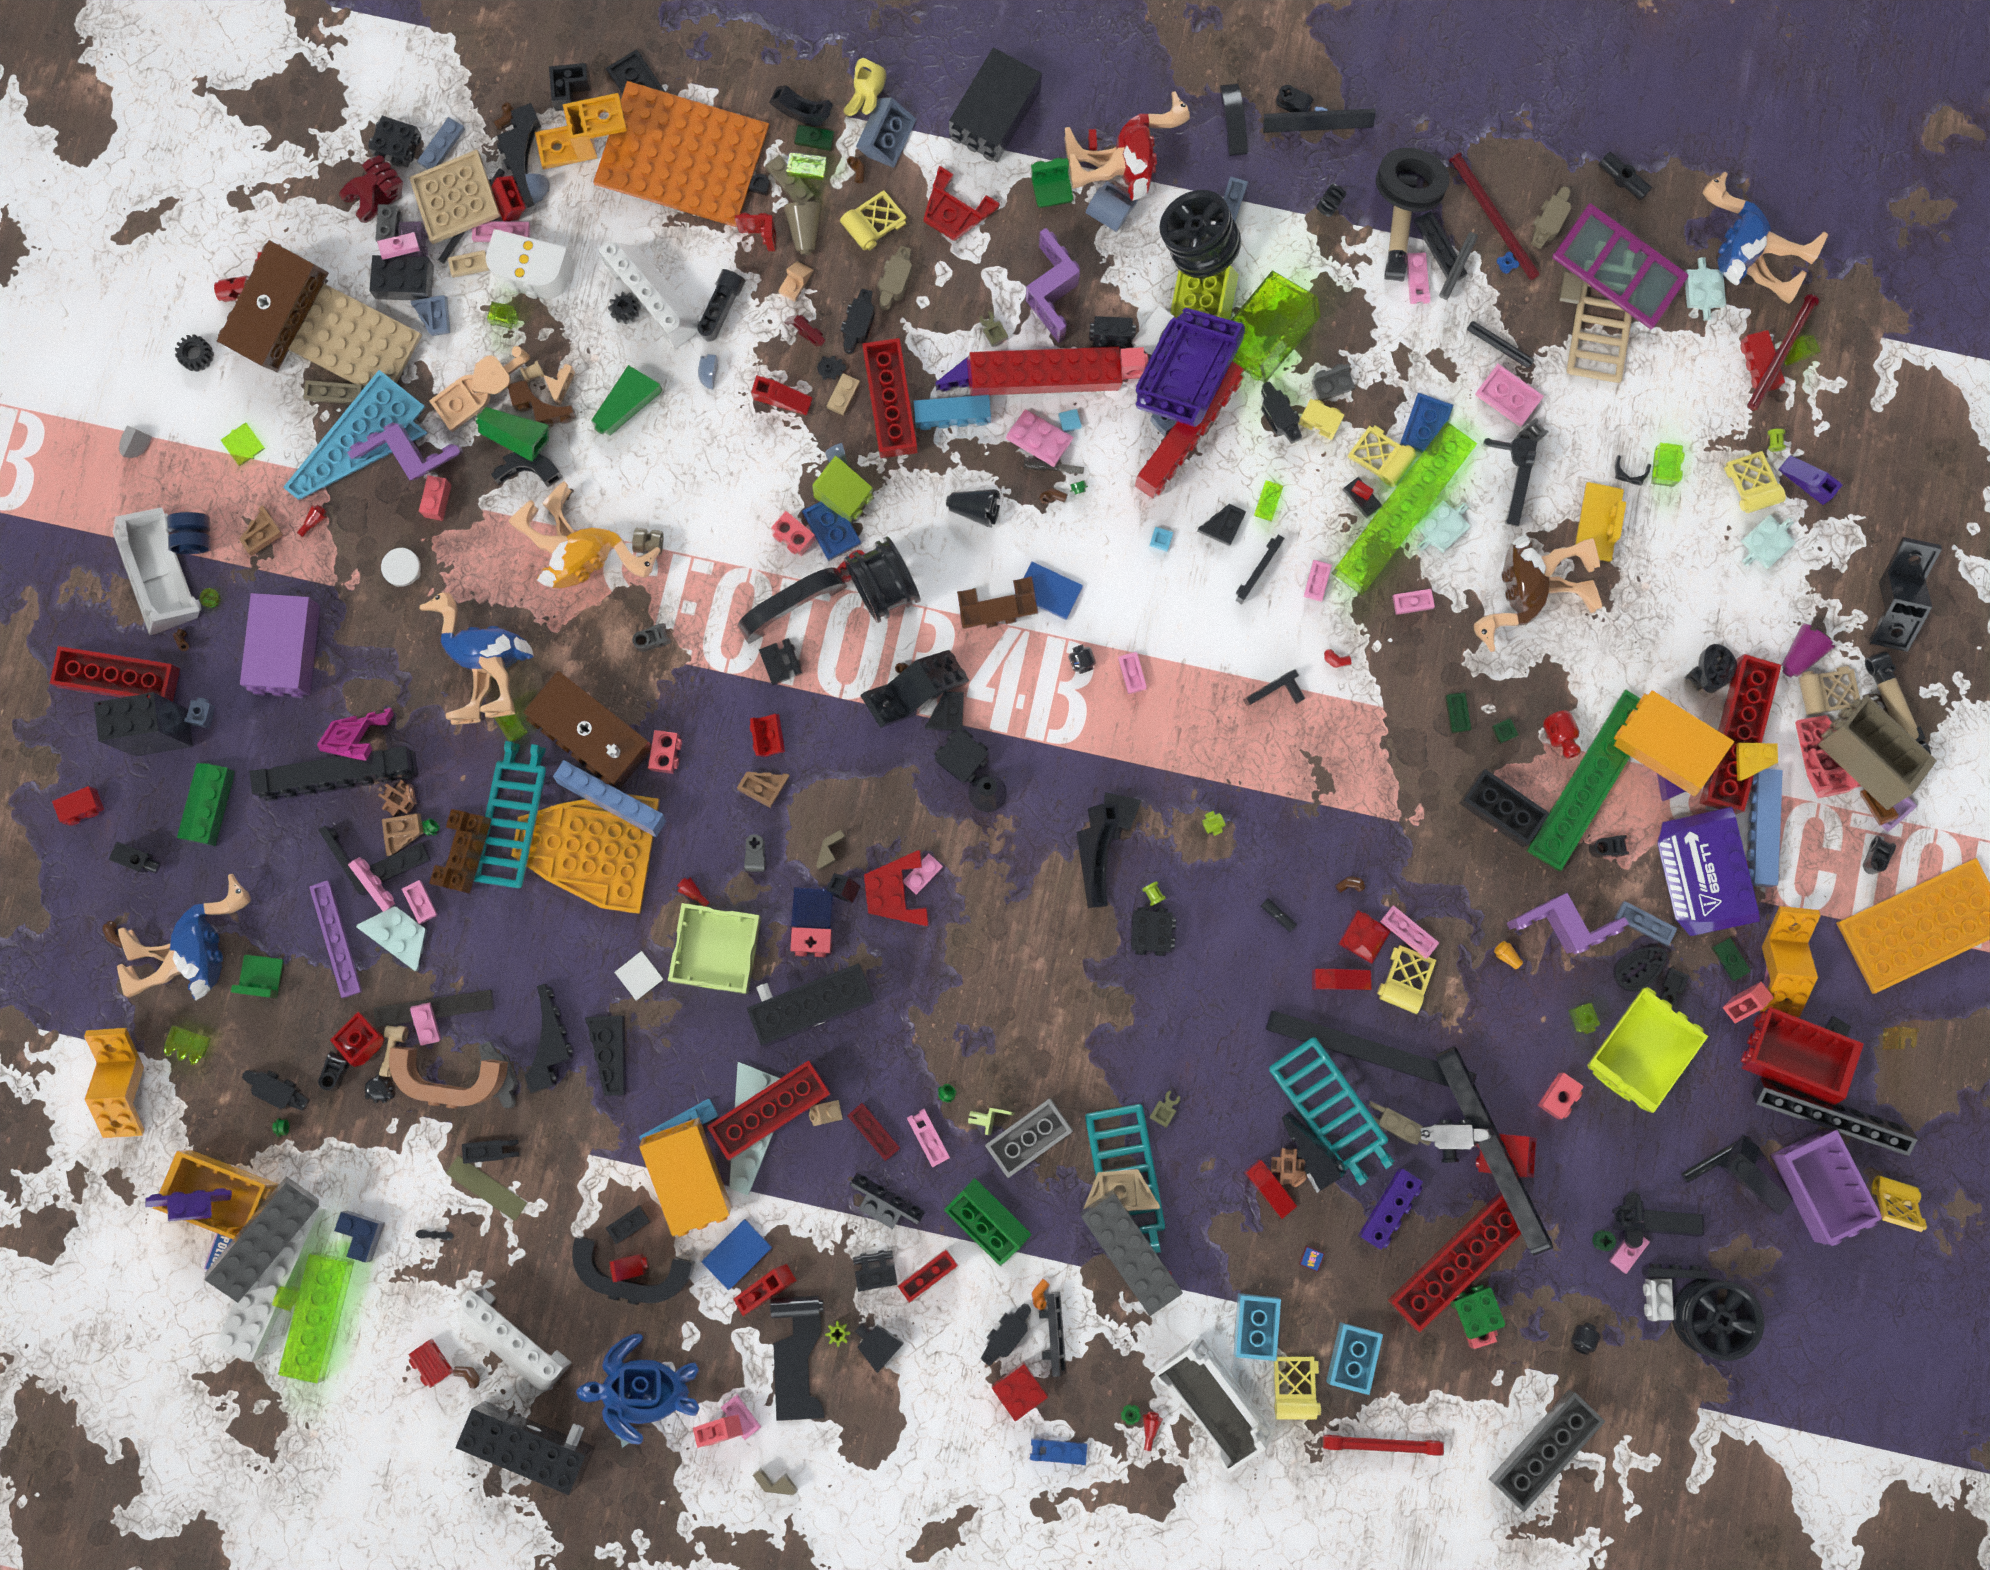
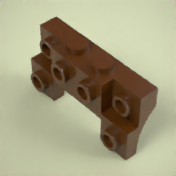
M1032 576L1013 580L1015 594L979 602L976 588L957 591L962 628L967 629L981 625L992 628L997 627L999 622L1005 621V624L1016 623V619L1039 614Z
M451 809L446 828L456 830L446 867L434 865L429 884L470 894L491 818Z

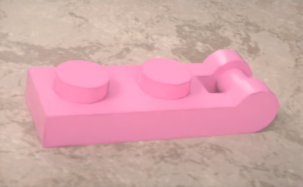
M1407 253L1406 263L1410 304H1417V302H1423V304L1430 303L1426 253ZM1416 291H1422V294H1417Z
M925 1109L919 1111V1114L907 1117V1120L931 1166L934 1167L950 1157ZM924 1120L926 1126L919 1129L917 1123Z

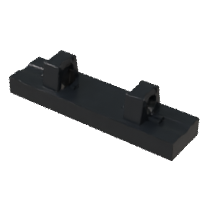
M1051 1292L1046 1294L1047 1309L1039 1310V1319L1048 1318L1050 1350L1042 1351V1360H1051L1052 1377L1067 1374L1061 1294L1060 1292Z

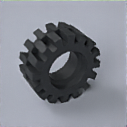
M192 334V337L186 335L187 339L182 337L181 340L183 342H177L179 348L175 347L177 352L175 357L178 362L189 371L194 370L195 372H199V368L202 371L205 370L204 365L209 367L208 361L212 362L213 358L211 356H214V353L211 351L213 349L209 343L201 336ZM193 347H199L201 350L200 355L195 359H189V350Z

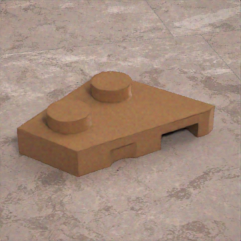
M263 505L258 509L260 513L256 519L251 520L248 529L239 539L250 556H253L283 535Z
M746 772L737 790L771 808L789 779V775L784 773L783 775H775L764 772L761 774Z
M421 814L382 819L386 856L396 854L423 833Z

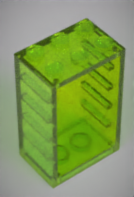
M1272 270L1231 319L1245 326L1243 341L1233 362L1242 367L1254 380L1266 383L1321 317L1318 297Z

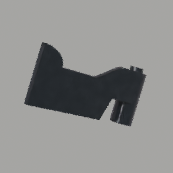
M819 1295L771 1298V1318L792 1317L793 1335L773 1343L776 1421L825 1418L820 1401L816 1397L810 1396L808 1362L809 1355L821 1334V1312H824V1300L820 1299Z

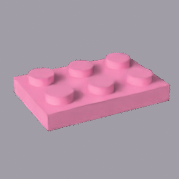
M1499 364L1496 365L1475 393L1477 397L1520 428L1544 397Z
M1026 409L1006 436L1008 441L1055 467L1074 438Z

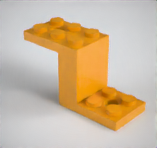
M619 93L563 104L567 126L535 132L542 168L544 170L597 159L594 138L627 131ZM603 112L609 113L606 119H600L599 116ZM555 144L562 145V148L558 151L552 149Z
M1779 906L1762 945L1771 981L1767 989L1774 998L1764 1009L1760 1010V1013L1772 1007L1792 1016L1800 1017L1818 979L1808 942L1821 916L1819 910Z
M127 1028L86 1030L84 1037L95 1058L96 1066L84 1100L102 1137L143 1136L145 1129L134 1108L133 1102L144 1066Z

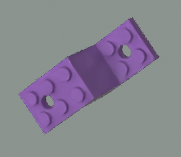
M1045 228L1040 231L1039 247L1054 267L1026 286L1025 301L1057 342L1061 343L1065 340L1067 323L1061 315L1058 316L1056 314L1053 303L1078 286L1080 267L1076 261H1072L1068 257L1069 253L1064 246L1061 247L1057 243L1058 240L1055 234Z
M392 422L383 427L385 431L382 433L375 432L366 437L368 441L364 443L359 441L350 446L351 450L347 453L351 459H358L387 443L409 480H416L464 451L460 445L449 444L442 449L443 453L439 455L434 453L424 460L403 424Z
M1568 893L1557 896L1507 922L1510 930L1516 928L1518 931L1532 925L1531 920L1535 922L1547 917L1565 952H1573L1574 955L1590 949L1589 944L1593 946L1607 940V935L1610 937L1623 932V927L1629 924L1626 918L1623 917L1613 920L1589 933Z

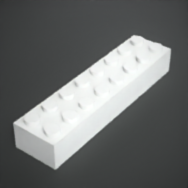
M319 1205L238 1303L234 1302L215 1347L250 1362L260 1359L327 1208Z

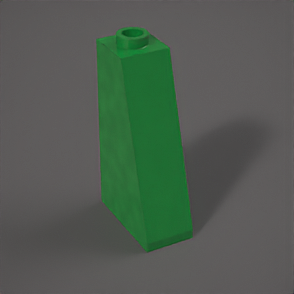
M628 365L592 418L591 422L594 425V430L602 435L606 433L611 436L663 391L661 385Z
M485 407L476 417L478 433L530 461L537 457L549 441V425L488 407Z

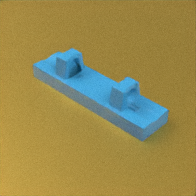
M709 1098L642 1134L639 1138L642 1140L643 1137L660 1132L662 1129L665 1130L698 1117L703 1125L719 1115Z

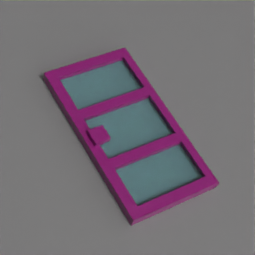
M1591 203L1585 207L1552 256L1555 261L1650 330L1655 327L1689 276Z

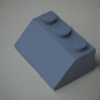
M892 97L880 98L877 100L876 107L866 123L856 148L868 158L890 167H895L916 122V118Z

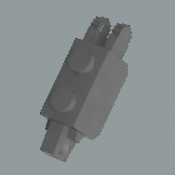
M491 1041L479 1045L481 1061L492 1059L508 1062L505 1081L493 1097L499 1098L503 1107L513 1108L517 1103L513 1091L517 1090L519 1084L507 1055L498 1053Z

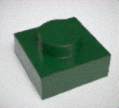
M1511 718L1492 726L1499 744L1519 735Z

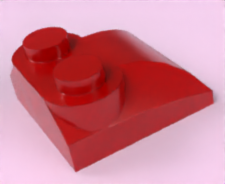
M1357 910L1338 945L1372 964L1391 930L1372 919L1368 914Z
M357 1012L330 1041L350 1065L356 1067L365 1064L381 1048L384 1037L360 1012Z

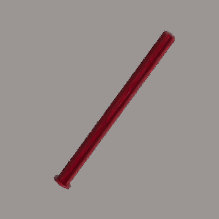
M1457 153L1450 158L1449 163L1454 165L1529 280L1536 279L1539 276V272L1462 158V153Z
M1813 294L1805 296V302L1747 404V408L1751 411L1757 410L1761 405L1811 312L1819 304L1817 296Z

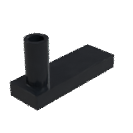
M1294 669L1247 696L1243 701L1246 706L1251 705L1283 685L1287 688L1295 704L1304 700L1305 696L1295 681L1299 674Z

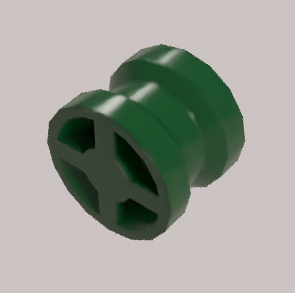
M1600 1230L1594 1233L1592 1243L1598 1250L1610 1251L1616 1245V1238L1611 1232Z

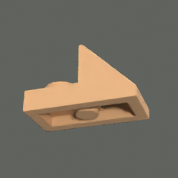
M796 261L787 268L788 275L778 290L779 294L796 302L814 270Z
M564 364L563 369L559 370L557 374L558 380L544 375L551 395L559 406L575 374L573 367Z

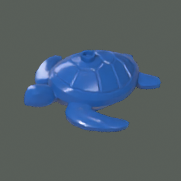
M641 1334L627 1336L610 1348L602 1364L603 1370L608 1375L603 1384L596 1381L588 1382L580 1386L576 1391L578 1398L583 1402L590 1403L602 1400L605 1406L602 1410V1415L609 1429L621 1439L632 1444H641L643 1436L629 1423L656 1422L666 1418L676 1410L686 1415L696 1416L700 1409L695 1399L687 1398L689 1391L685 1384L688 1381L694 1380L698 1374L699 1369L696 1363L684 1365L676 1372L666 1365L653 1360H634L623 1363L626 1356L643 1341Z

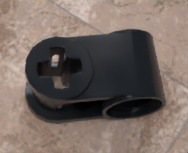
M1283 85L1276 97V104L1289 112H1308L1314 99L1308 93L1302 92L1291 85Z
M1627 835L1601 838L1593 841L1589 845V853L1595 858L1630 855L1626 848L1625 839H1627ZM1598 843L1603 846L1602 853L1597 849Z
M1875 836L1870 843L1868 853L1863 862L1864 871L1873 875L1886 870L1895 852L1896 844H1890L1882 840L1880 836ZM1873 860L1878 865L1877 869L1873 866Z
M331 1051L326 1057L323 1070L318 1079L320 1088L327 1091L339 1089L350 1063L345 1058L337 1056ZM332 1077L334 1082L332 1086L328 1087L326 1080Z

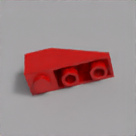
M756 375L751 390L752 398L755 401L806 416L813 399L782 383Z

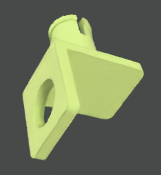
M990 1108L988 1114L970 1111L969 1116L977 1117V1119L969 1118L968 1123L985 1126V1135H991L995 1112L1014 1115L1015 1112Z

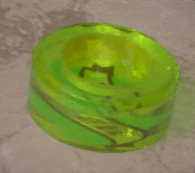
M206 588L200 593L199 600L205 607L214 608L219 605L221 596L216 590Z

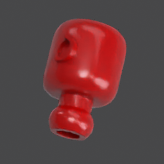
M1561 710L1544 719L1543 727L1551 745L1556 748L1562 747V753L1566 759L1578 756L1581 753V748L1575 743V740L1578 739L1580 731L1573 715L1569 711Z

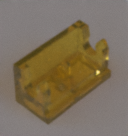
M1883 1028V1050L1904 1049L1906 1038L1911 1040V1048H1915L1919 1028Z

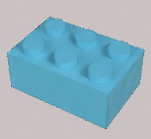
M1238 1293L1233 1352L1235 1357L1268 1361L1277 1360L1280 1298Z
M1340 1322L1326 1382L1333 1386L1369 1395L1383 1334Z

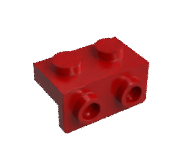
M772 714L761 718H750V731L753 736V750L756 756L768 757L785 752L779 714Z

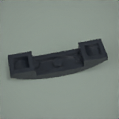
M1239 84L1220 85L1227 128L1229 156L1248 154L1245 114Z

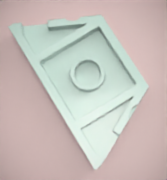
M394 906L356 926L414 971L419 970V961L423 953V942L426 938L427 929L418 924L417 921L401 909Z

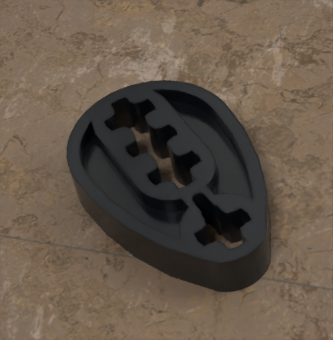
M1712 644L1703 650L1699 657V678L1703 689L1711 694L1723 688L1732 679L1737 668V662L1733 653L1723 645Z
M1648 947L1630 952L1621 957L1613 969L1614 979L1618 986L1630 992L1640 991L1649 986L1664 967L1667 958L1665 950L1660 947ZM1653 952L1660 953V960L1657 959L1649 962L1655 956ZM1638 963L1645 965L1643 967L1644 972L1638 971L1635 973L1636 977L1631 976L1627 979L1628 982H1622V974H1630V968L1632 970L1639 967Z

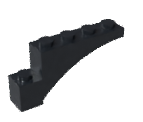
M531 103L511 111L513 118L510 121L514 129L497 135L499 143L496 144L500 154H505L504 164L507 170L511 169L513 173L511 176L515 180L514 183L520 189L518 193H520L521 199L528 208L535 204L530 195L525 174H528L529 154L535 132H537L538 128L542 127Z
M1117 803L1100 804L1088 808L1090 828L1076 832L1088 909L1108 906L1106 870L1111 840L1117 824L1120 823Z
M548 984L537 986L542 1010L541 1036L529 1072L524 1074L529 1091L532 1094L556 1086L555 1081L558 1078L555 1070H551V1066L573 1059L571 1054L574 1053L571 1043H567L565 1035H568L567 1029L564 1024H561L559 1019L561 1016L559 1006H555L553 998H555L553 988L549 987Z

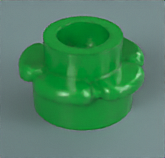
M1085 480L1070 484L1072 489L1070 492L1074 491L1075 495L1086 492L1085 488L1088 485L1086 486Z
M431 818L422 821L423 832L426 835L434 836L438 834L437 831L440 830V826L436 821Z
M944 1084L938 1088V1096L941 1101L950 1103L955 1099L956 1090L952 1085Z
M278 1118L273 1123L272 1130L277 1137L280 1138L289 1133L290 1125L287 1119Z
M1126 1405L1121 1412L1122 1420L1126 1421L1128 1425L1138 1422L1141 1418V1414H1139L1140 1409L1136 1405Z

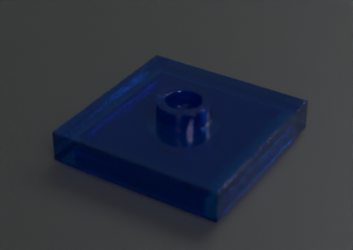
M794 887L791 927L831 929L833 895L826 891V889Z

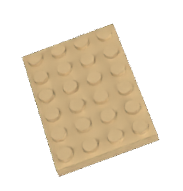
M323 284L289 350L349 382L362 385L365 388L378 370L397 384L422 334Z

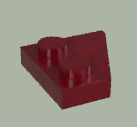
M803 315L789 316L784 321L787 326L792 324L798 330L797 333L816 347L822 346L826 341L822 337L823 333L817 328L813 329L808 324V319Z

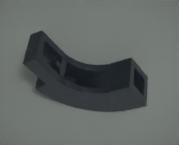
M787 85L776 87L769 101L772 106L788 117L811 126H821L823 121L829 118L834 105L829 100L816 102L805 99Z
M515 452L502 457L506 464L496 467L491 474L498 485H501L515 474L529 471L537 474L547 488L563 478L553 462L540 453L533 461Z

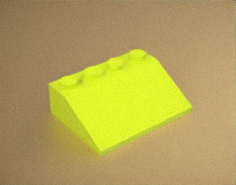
M1231 265L1221 273L1207 278L1189 277L1178 270L1170 313L1177 318L1186 307L1230 320L1239 274Z

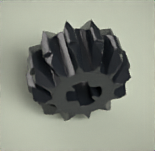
M1331 184L1317 204L1316 209L1321 214L1331 217L1345 198L1346 191L1339 185Z
M623 291L621 296L615 294V299H610L609 301L611 304L608 306V310L611 312L610 316L613 319L616 318L617 323L623 320L624 324L627 325L629 319L634 322L633 316L639 317L638 310L641 309L640 304H637L639 302L637 297H633L630 292L626 295Z

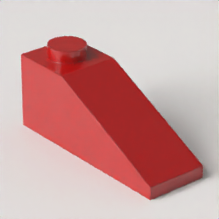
M1314 969L1312 970V990H1371V970Z
M1257 1160L1244 1171V1174L1281 1219L1297 1207L1262 1160Z
M643 1253L621 1257L609 1262L613 1282L647 1273L646 1269H649L648 1259L644 1257Z
M785 1264L767 1273L733 1298L742 1316H745L787 1289L797 1280L788 1265Z

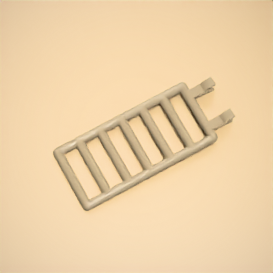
M1598 241L1597 245L1594 246L1593 261L1586 260L1583 265V269L1586 272L1606 245V242ZM1628 248L1624 251L1622 266L1602 263L1598 270L1631 276V282L1638 269L1631 268L1634 252ZM1582 281L1566 371L1570 375L1620 383L1623 378L1632 316L1625 311L1624 321L1583 314L1585 304L1624 310L1610 300L1586 296L1587 287L1590 285ZM1600 281L1612 291L1624 292L1628 286ZM1637 287L1627 300L1633 306ZM1582 322L1620 328L1622 329L1621 339L1580 332ZM1579 339L1620 347L1618 357L1577 350ZM1576 357L1617 364L1616 373L1614 375L1575 368Z

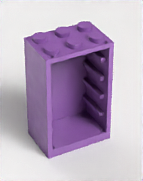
M251 593L240 685L245 687L247 691L253 692L254 695L263 696L265 693H272L273 696L284 697V694H291V697L303 698V695L310 696L320 605L309 597Z
M1822 1129L1770 1154L1814 1242L1823 1243V1245H1837L1842 1242V1238L1858 1235L1860 1229L1864 1227L1866 1229L1872 1228L1878 1224L1877 1221L1882 1219L1838 1130Z

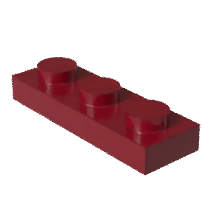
M863 1103L847 1115L884 1161L900 1149L898 1144Z

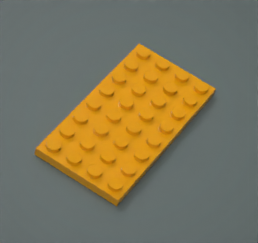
M1977 858L1969 860L1836 923L1872 994L1880 992L1990 940V882Z

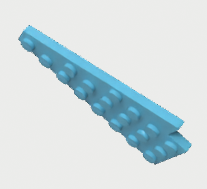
M378 370L283 488L298 500H301L393 453L387 443L358 459H351L347 453L351 450L350 446L359 441L363 443L368 441L367 436L375 432L382 433L385 431L383 427L392 422L403 424L413 442L426 436L428 433L414 422L426 407Z

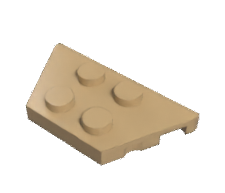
M1138 1169L1098 1172L1084 1206L1085 1209L1113 1189L1127 1211L1160 1208Z

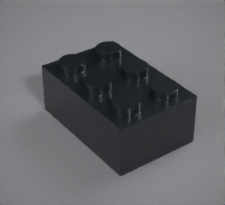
M372 255L369 291L375 299L413 301L432 297L434 265L429 257L396 256L382 260L381 255Z

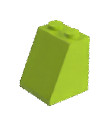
M834 456L812 485L815 499L823 502L828 508L850 522L853 519L857 520L863 506L865 504L868 505L874 497L873 488L837 456Z

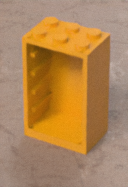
M1651 690L1649 694L1644 693L1636 706L1638 710L1633 709L1625 721L1627 726L1622 725L1614 737L1617 740L1614 746L1695 797L1734 741L1655 691Z
M699 1117L642 1138L639 1148L672 1237L675 1235L681 1237L688 1234L689 1230L695 1228L700 1230L709 1226L708 1223L714 1221L720 1223L728 1219L731 1203Z
M193 1150L176 1151L159 1194H162V1196H168L174 1192L191 1194L197 1190L214 1192L215 1189L219 1188L232 1190L231 1200L211 1202V1218L184 1221L234 1239L277 1188L278 1183ZM167 1206L153 1207L155 1210L168 1214Z

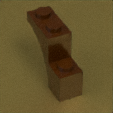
M526 380L509 384L508 390L512 406L516 412H526L533 407L536 422L547 424L549 428L553 427L554 424H565L571 422L572 419H576L575 411L571 405L560 407L542 402L531 392Z

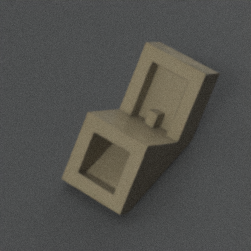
M1562 266L1563 279L1559 288V300L1578 304L1583 280Z
M841 830L823 840L816 865L819 871L836 862L829 848L846 839Z
M761 1467L752 1475L764 1492L794 1495L798 1491V1488L786 1473L774 1483H772Z

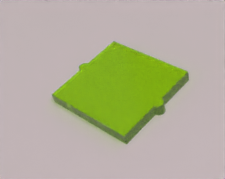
M246 422L235 430L232 429L231 433L220 440L238 466L243 465L250 459H254V456L265 449Z

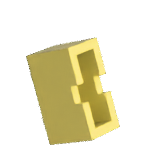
M1310 398L1298 424L1310 430L1314 427L1320 430L1318 434L1332 440L1344 414L1337 408L1325 406L1318 399L1313 400Z

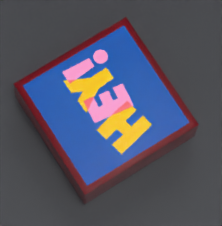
M1305 1245L1299 1265L1318 1272L1325 1253Z

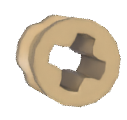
M535 361V364L529 367L520 368L527 383H530V380L539 376L544 377L538 361Z

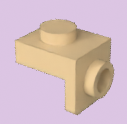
M839 1100L811 1107L809 1117L813 1126L843 1120Z

